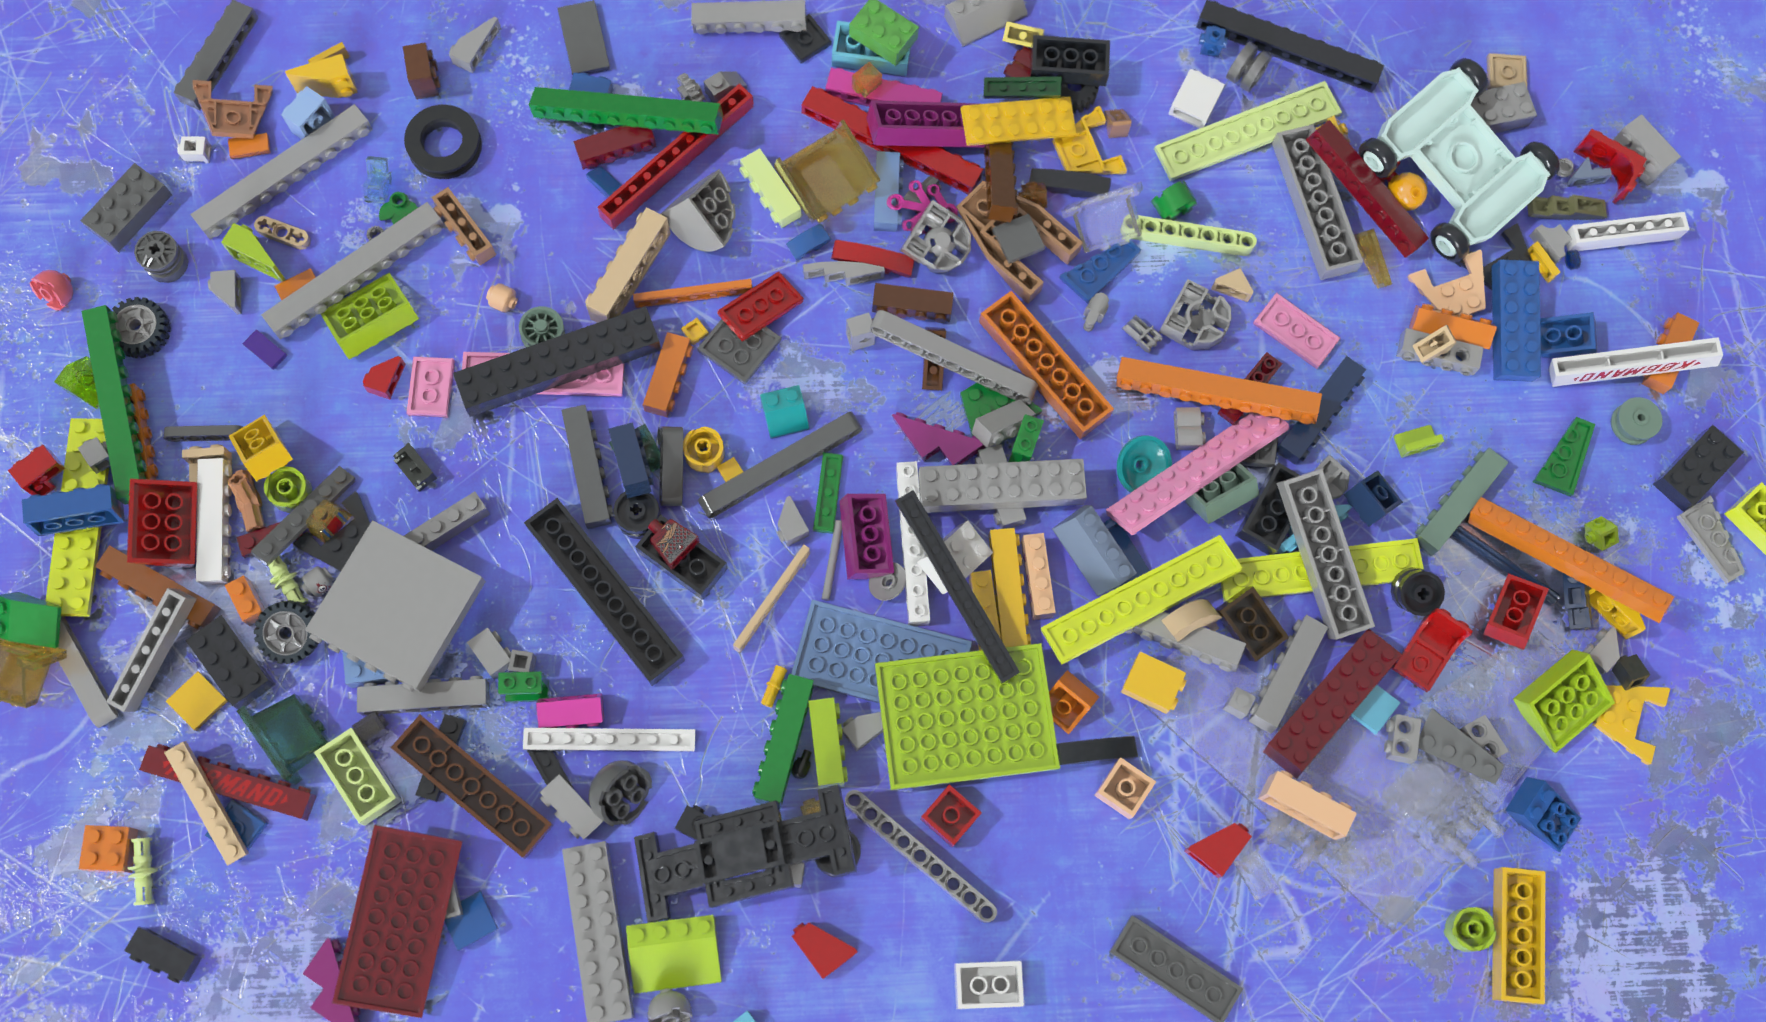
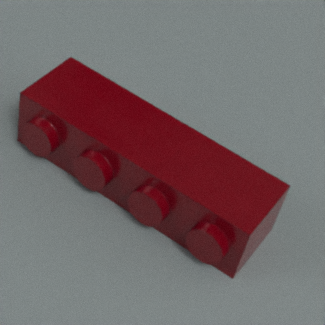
M620 126L573 141L583 170L593 169L603 163H612L622 157H631L641 151L647 152L656 147L652 129Z

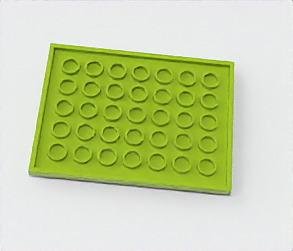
M1042 644L1006 647L1020 673L1004 683L999 681L982 650L875 663L890 790L1059 770L1060 764Z

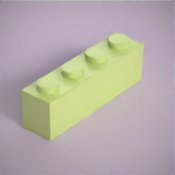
M760 148L740 159L741 167L739 170L742 176L749 179L751 189L754 193L759 194L763 207L765 209L768 207L771 212L770 216L775 224L779 223L781 228L801 217V207Z

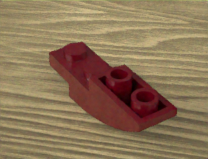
M1266 352L1245 379L1268 383L1282 363ZM1221 408L1217 414L1234 425L1244 412L1232 408Z

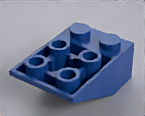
M1526 777L1505 809L1518 824L1557 852L1562 850L1581 820V817L1546 781Z

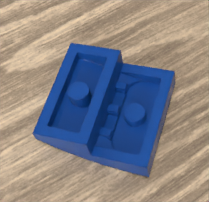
M481 890L460 901L462 915L444 920L457 950H461L499 929Z

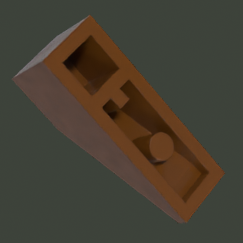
M925 327V330L946 339L945 328ZM923 358L922 389L942 390L944 367Z

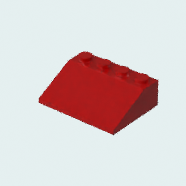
M130 479L127 563L186 568L194 566L197 482Z

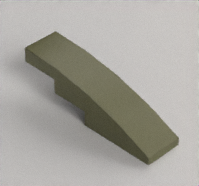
M1554 195L1549 198L1535 197L1527 205L1529 217L1559 220L1607 218L1605 200L1572 195L1569 198Z

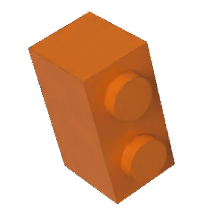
M243 575L224 586L241 620L251 626L259 619L258 616L265 610V607L252 581Z

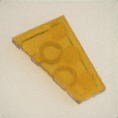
M1374 228L1354 234L1360 254L1372 277L1373 283L1377 288L1391 285L1392 282Z

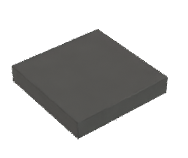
M1029 214L993 227L992 231L1008 264L1045 250L1043 241Z

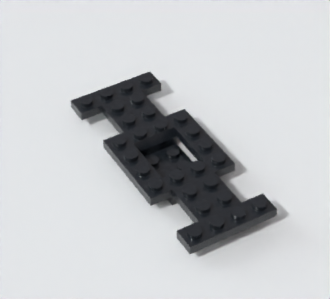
M840 785L817 790L821 807L820 812L782 821L779 802L775 800L694 821L697 841H694V844L660 852L656 832L635 836L634 840L647 922L652 923L671 918L668 896L706 887L710 908L794 888L791 865L827 856L831 858L835 877L857 872ZM766 869L765 871L726 880V878Z

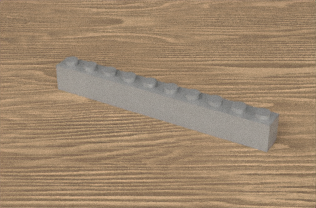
M354 104L190 215L209 239L217 237L222 231L232 226L233 223L237 224L241 218L253 213L262 204L268 203L272 197L280 192H284L296 181L302 180L306 174L318 169L327 160L333 159L343 149L351 147L355 141L367 136L373 129L366 117Z
M426 202L261 314V316L280 340L290 336L295 329L306 325L317 314L325 312L327 307L341 301L346 294L357 290L362 283L373 279L377 273L389 268L399 258L408 255L409 251L416 246L423 245L428 238L439 234L444 228L441 218L429 203Z

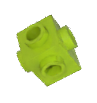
M1600 516L1584 524L1586 541L1601 551L1619 543L1618 526L1604 517Z

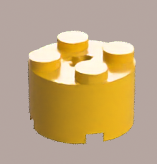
M710 427L693 429L688 432L683 440L684 457L687 464L693 470L711 473L723 462L725 456L724 444L716 430Z

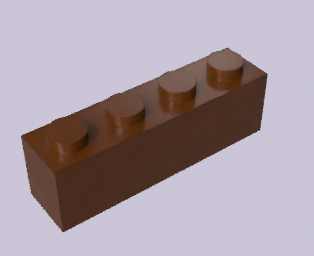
M875 283L872 312L876 313L879 310H883L899 318L915 317L917 320L931 319L938 323L950 322L954 292Z

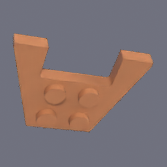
M193 80V89L212 136L254 139L272 95L273 86L254 85V102L221 100L211 98V81Z

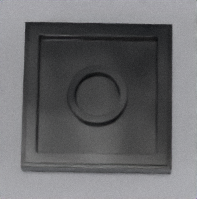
M810 14L806 16V30L799 32L783 30L779 33L781 40L800 64L832 45V41Z

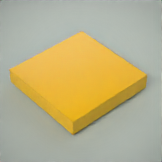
M197 671L166 702L193 730L197 731L228 700L201 672Z

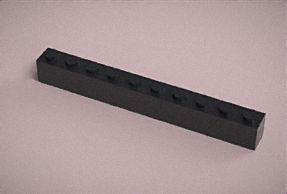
M1206 0L1196 28L1204 31L1207 26H1217L1221 29H1226L1225 37L1228 40L1244 46L1251 42L1258 47L1260 52L1265 51L1279 59L1371 93L1377 86L1384 65L1376 60L1364 58L1357 53H1351L1343 50L1341 47L1329 45L1322 40L1310 38L1305 34H1300L1287 27H1281L1270 21L1256 18L1252 14L1237 11L1235 8L1221 5L1216 1Z

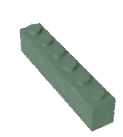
M1491 448L1484 452L1480 450L1473 458L1475 463L1472 467L1468 465L1461 473L1464 476L1461 481L1457 479L1450 487L1452 492L1449 496L1445 494L1438 502L1441 506L1437 510L1433 509L1426 517L1429 521L1425 525L1422 523L1415 531L1417 534L1415 538H1418L1419 546L1432 556L1441 549L1480 497L1483 496L1509 463Z

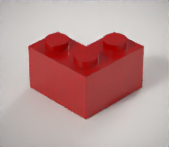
M41 445L34 448L24 459L15 462L8 472L23 490L31 495L44 496L56 488L51 479L63 471L65 467L50 449Z

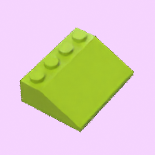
M390 273L343 298L338 303L331 305L321 314L349 360L419 319Z
M1573 649L1513 698L1521 715L1554 753H1557L1615 703L1590 654Z
M714 915L626 926L634 994L722 982Z

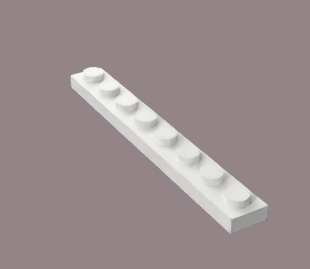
M524 728L523 750L695 751V729Z

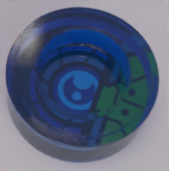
M1577 250L1566 252L1565 264L1569 270L1580 267L1581 258Z

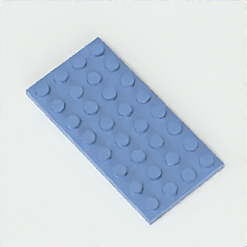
M812 600L791 674L814 680V686L879 703L875 663L970 652L972 641Z

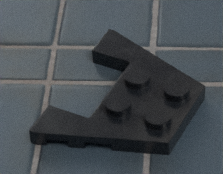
M1518 224L1513 225L1501 234L1512 250L1483 266L1484 285L1491 290L1492 266L1499 260L1531 261ZM1463 259L1455 262L1459 267L1463 266L1467 269Z
M356 491L342 502V505L351 513L354 519L327 542L320 546L308 532H305L292 544L341 572L370 525L367 512L362 504L360 495Z

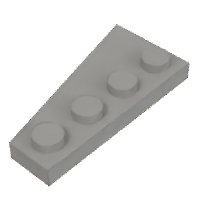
M1710 495L1676 518L1724 583L1727 584L1745 571L1735 548L1731 547L1728 540L1730 538L1728 532L1723 529L1720 522L1721 516L1718 511H1715L1712 504L1714 501Z

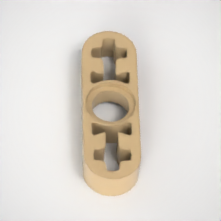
M267 216L258 217L254 222V227L261 236L299 250L306 249L310 245V237L302 229ZM266 223H267L268 226H269L270 228H272V231H271L269 228H267V227H264V228L262 229V228H261V225H266ZM280 229H287L288 232L284 237L277 236ZM294 235L296 238L299 239L303 237L304 241L300 240L298 243V241L292 236Z

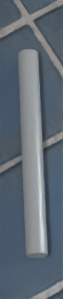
M835 520L822 593V600L830 601L842 533V522L840 520Z

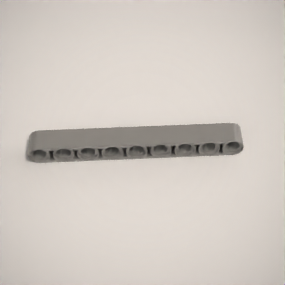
M883 310L876 312L870 327V332L875 336L1015 401L1021 399L1027 405L1032 403L1038 387L1036 381Z
M852 790L845 796L846 807L979 921L989 923L995 919L997 910L994 904L858 790ZM853 795L860 798L861 802L857 806L849 804L848 799ZM873 809L877 817L874 820H868L865 817L867 810ZM884 823H889L893 826V831L890 834L882 832L881 826ZM906 837L909 840V846L901 848L898 845V839ZM916 851H923L925 853L926 859L923 862L915 860L914 853ZM939 865L942 868V874L934 876L931 873V866ZM949 879H956L958 881L959 887L957 890L948 888L947 882ZM966 893H972L975 896L974 904H967L964 901ZM983 907L991 909V918L985 919L982 917L981 909Z

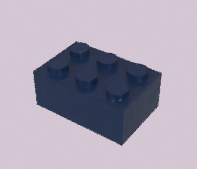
M633 422L609 428L627 498L652 492L650 485H654L639 428L634 429Z

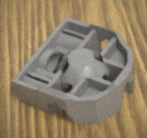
M932 200L899 251L917 263L926 265L932 273L945 274L961 265L971 251V234L963 219ZM949 218L955 219L958 223L953 232L944 227ZM926 225L932 228L924 236V239L918 237ZM930 239L935 240V246H931ZM953 249L964 255L961 260L951 254ZM928 251L930 253L933 252L934 256H936L933 264L924 259Z
M1187 279L1159 333L1191 350H1208L1219 344L1224 338L1231 323V307L1224 297L1219 295L1218 298L1215 296L1213 298L1210 296L1211 294L1207 293L1209 289ZM1203 300H1206L1214 305L1212 310H1210L1209 308L1205 309L1204 306L1201 305ZM1183 303L1189 305L1184 317L1178 315ZM1199 311L1198 315L1194 316L1192 315V312ZM1215 324L1216 326L1224 329V331L1222 332L1218 330L1217 328L1213 327V325ZM1187 329L1192 333L1198 334L1194 343H1188L1183 339Z

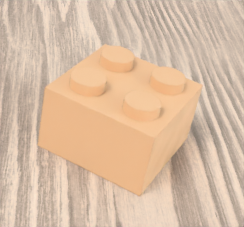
M1120 757L1094 796L1130 820L1134 817L1156 781Z

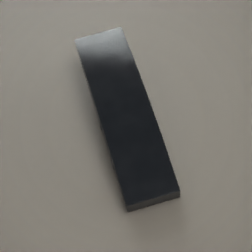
M1032 168L1029 180L1030 189H1049L1051 193H1069L1071 197H1109L1111 178L1056 169Z
M1135 736L1056 744L1060 765L1112 761L1120 757L1122 759L1138 757Z

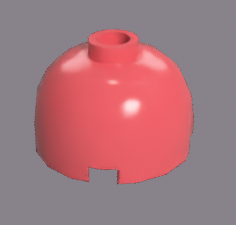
M45 270L31 279L30 286L32 291L40 300L44 298L49 303L46 305L54 310L60 311L73 297L71 279L65 273Z

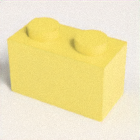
M1008 21L1003 41L1031 47L1033 35L1044 36L1045 29Z

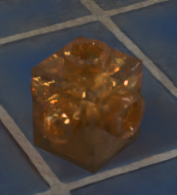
M1027 182L1021 185V192H1018V196L1039 204L1042 208H1047V189L1044 182Z

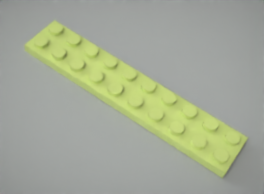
M1326 81L1158 144L1154 150L1169 180L1173 181L1273 142L1278 132L1312 124L1316 126L1326 122L1332 116L1339 117L1342 111Z

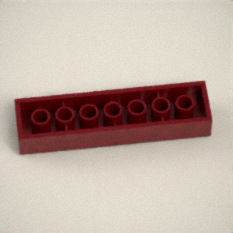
M1367 629L1273 737L1263 753L1285 771L1292 774L1297 780L1390 671L1402 654L1372 630Z

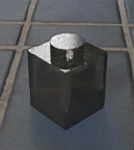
M374 711L352 725L362 743L367 746L390 732L386 727L389 723L384 715H379Z

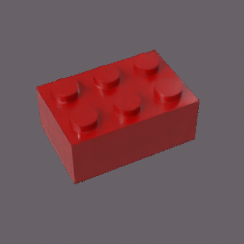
M1508 573L1483 635L1524 650L1549 588Z

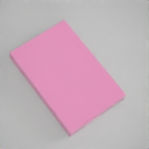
M413 357L407 405L408 416L448 418L455 364L454 359Z

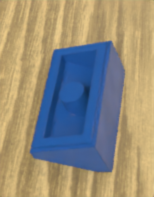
M601 166L586 174L587 180L607 198L622 186Z

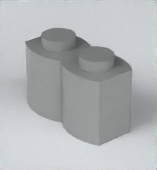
M1200 407L1175 408L1176 450H1196L1202 447V444H1205L1206 434L1202 432L1201 425H1204V413H1201Z

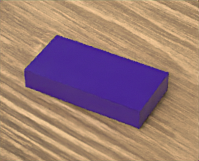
M257 329L242 343L273 370L287 357L285 352Z

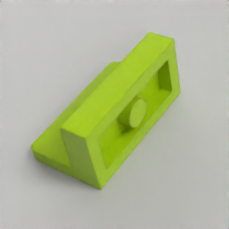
M1431 425L1395 434L1393 437L1401 458L1437 448L1444 442L1442 434L1435 436Z

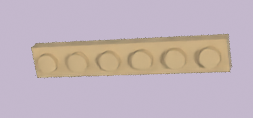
M183 741L164 752L227 866L248 855L247 848L187 741Z

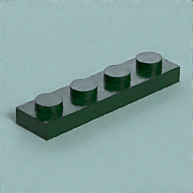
M984 77L983 96L984 99L1061 98L1062 78Z

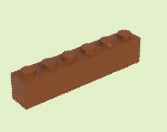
M110 545L95 565L96 568L101 570V576L110 581L112 578L119 580L117 583L119 586L126 590H129L130 587L135 589L136 592L134 594L144 600L147 597L153 599L152 604L156 607L159 605L167 588L180 589L193 596L197 600L186 619L189 620L187 624L197 630L200 626L203 628L212 622L221 610L212 602L146 565L127 563V555Z

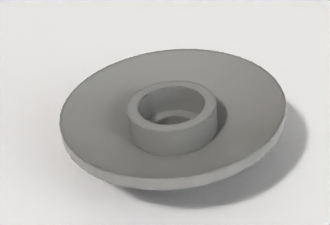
M893 562V574L869 579V590L876 599L888 601L894 599L903 591L906 585L905 569L900 564Z

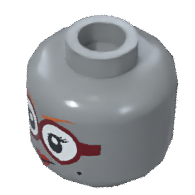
M316 566L303 575L302 580L304 584L301 587L308 595L313 594L316 597H320L330 590L333 585L332 581L335 579L325 567Z

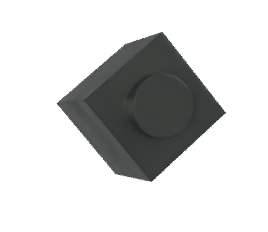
M1637 654L1629 657L1627 655L1620 657L1612 669L1624 690L1643 685L1650 676V673Z

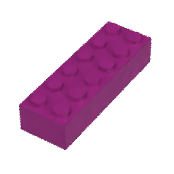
M871 100L866 119L874 145L985 147V144L967 146L961 114L962 106L979 103Z

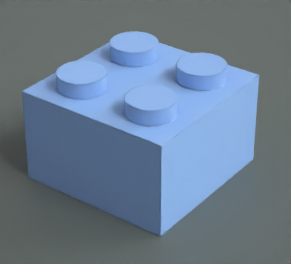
M307 86L297 94L294 101L287 105L281 114L291 132L300 139L305 138L335 118L325 98Z

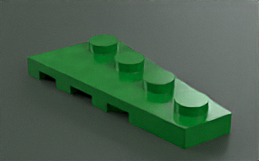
M1578 417L1574 418L1532 482L1571 497L1578 482L1595 424Z

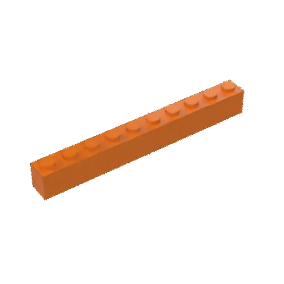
M1126 357L1121 358L1116 387H1120L1123 390H1136L1144 394L1152 393L1165 398L1173 397L1179 398L1182 401L1199 402L1203 405L1211 404L1224 409H1237L1245 413L1253 412L1259 413L1262 416H1275L1283 420L1300 421L1304 424H1316L1322 393Z
M1480 497L1470 512L1468 523L1658 623L1662 621L1674 600L1673 595Z

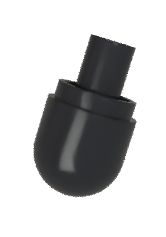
M804 749L801 758L797 757L792 766V774L795 778L803 779L807 776L811 767L809 758L812 752Z

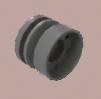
M163 231L146 233L135 245L134 254L136 261L158 282L170 283L176 281L187 270L188 258L186 253L168 233Z

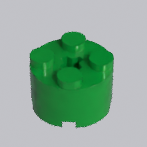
M1184 180L1163 190L1162 197L1158 198V196H1155L1151 200L1161 219L1175 221L1177 219L1176 216L1180 213L1186 215L1192 211V207L1197 204L1195 196Z

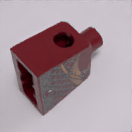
M654 519L648 525V528L655 534L650 539L652 545L672 570L700 542L699 537L695 533L672 519H669L664 525L657 519Z

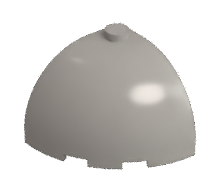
M720 169L696 183L661 213V215L667 217L669 228L682 242L700 251L711 252L721 249L728 243L734 230L732 229V223L735 219V205L731 203L729 195L731 190Z

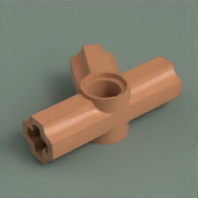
M248 470L236 471L228 479V485L235 496L237 507L242 513L246 531L250 533L265 527L260 508L262 507V500L255 488L250 472Z

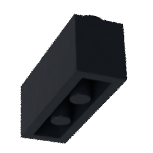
M145 927L137 928L124 950L131 954L129 956L131 960L138 963L144 961L150 964L148 966L150 970L161 973V971L167 973V978L175 983H180V981L189 982L202 959L201 956Z

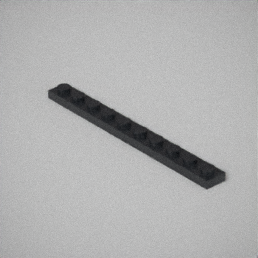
M914 490L896 499L895 503L999 681L1004 683L1019 674V669Z

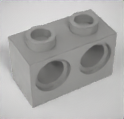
M1396 714L1388 720L1386 731L1389 734L1388 740L1384 744L1386 759L1408 764L1417 761L1422 719ZM1399 724L1406 727V733L1400 731ZM1397 744L1404 748V754L1398 752Z
M1486 715L1459 729L1481 747H1488L1495 758L1509 752ZM1472 728L1478 730L1479 737L1473 735Z

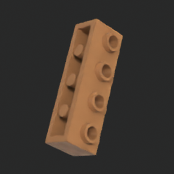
M449 187L431 197L435 204V207H433L434 211L439 217H444L446 220L444 224L450 232L454 231L456 233L455 239L461 247L465 245L468 249L466 253L472 262L476 260L479 265H482L496 256L491 243Z

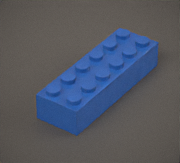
M1499 260L1492 266V324L1497 326L1493 338V380L1533 382L1541 377L1539 261Z

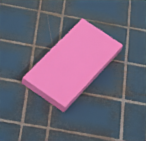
M1278 293L1273 296L1253 322L1258 328L1316 369H1318L1340 340V337Z

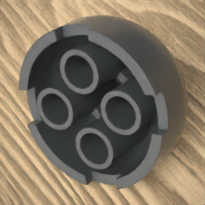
M626 760L614 761L605 765L595 775L589 788V803L592 811L610 826L631 823L640 815L648 803L644 799L648 795L649 789L652 788V780L649 773L637 764ZM625 797L634 804H640L634 811L629 813V804L621 799Z

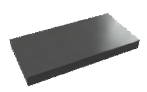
M595 1L558 7L572 75L573 73L590 74L610 70Z

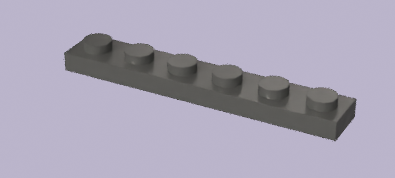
M338 466L251 550V554L266 566H269L314 522L311 517L321 506H323L321 508L323 511L330 507L355 482V477Z

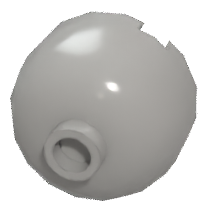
M673 989L660 991V994L650 1001L648 1007V1022H690V1017H693L689 1000L684 994L673 991Z

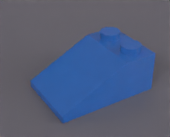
M1594 312L1540 318L1541 357L1562 358L1597 353Z

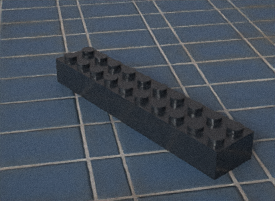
M645 306L454 372L453 375L464 407L471 417L660 351L661 346Z
M558 498L524 522L530 533L651 686L685 661L682 653Z

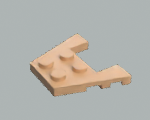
M1481 249L1467 254L1463 259L1469 275L1435 287L1432 286L1426 269L1409 274L1407 277L1418 288L1421 295H1424L1429 300L1435 310L1441 311L1442 308L1453 310V314L1460 316L1461 313L1472 315L1484 311L1486 308Z

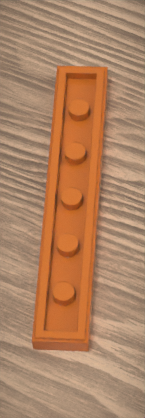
M751 279L635 293L633 294L635 308L742 295L752 289Z

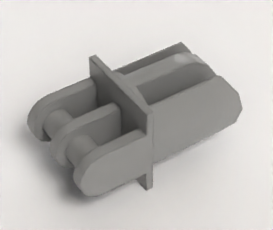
M1105 293L1095 294L1084 311L1083 315L1087 318L1083 328L1087 332L1092 331L1096 321L1101 323L1109 306V299Z
M1137 315L1122 328L1137 342L1136 346L1139 345L1147 353L1151 351L1152 347L1157 345L1158 341L1163 339L1153 329V325L1149 327Z

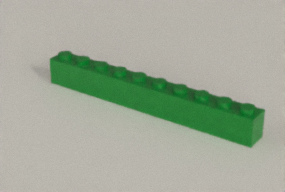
M542 87L534 88L528 104L533 117L539 119L545 118L705 134H718L723 120L720 103Z
M103 305L81 312L116 498L126 505L129 504L130 479H146L145 472L147 467L145 461L142 460L141 453H143V447L141 442L138 441L137 436L140 431L138 424L134 420L136 410L130 400L132 390L127 384L126 378L129 377V374L123 364L125 354L119 343L122 338L116 327L118 318L115 311Z

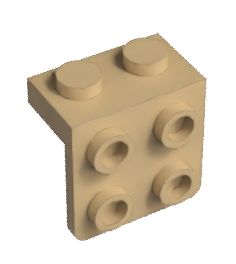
M214 444L209 448L192 446L189 449L182 450V458L189 463V482H197L198 459L223 458L232 467V453L223 445Z

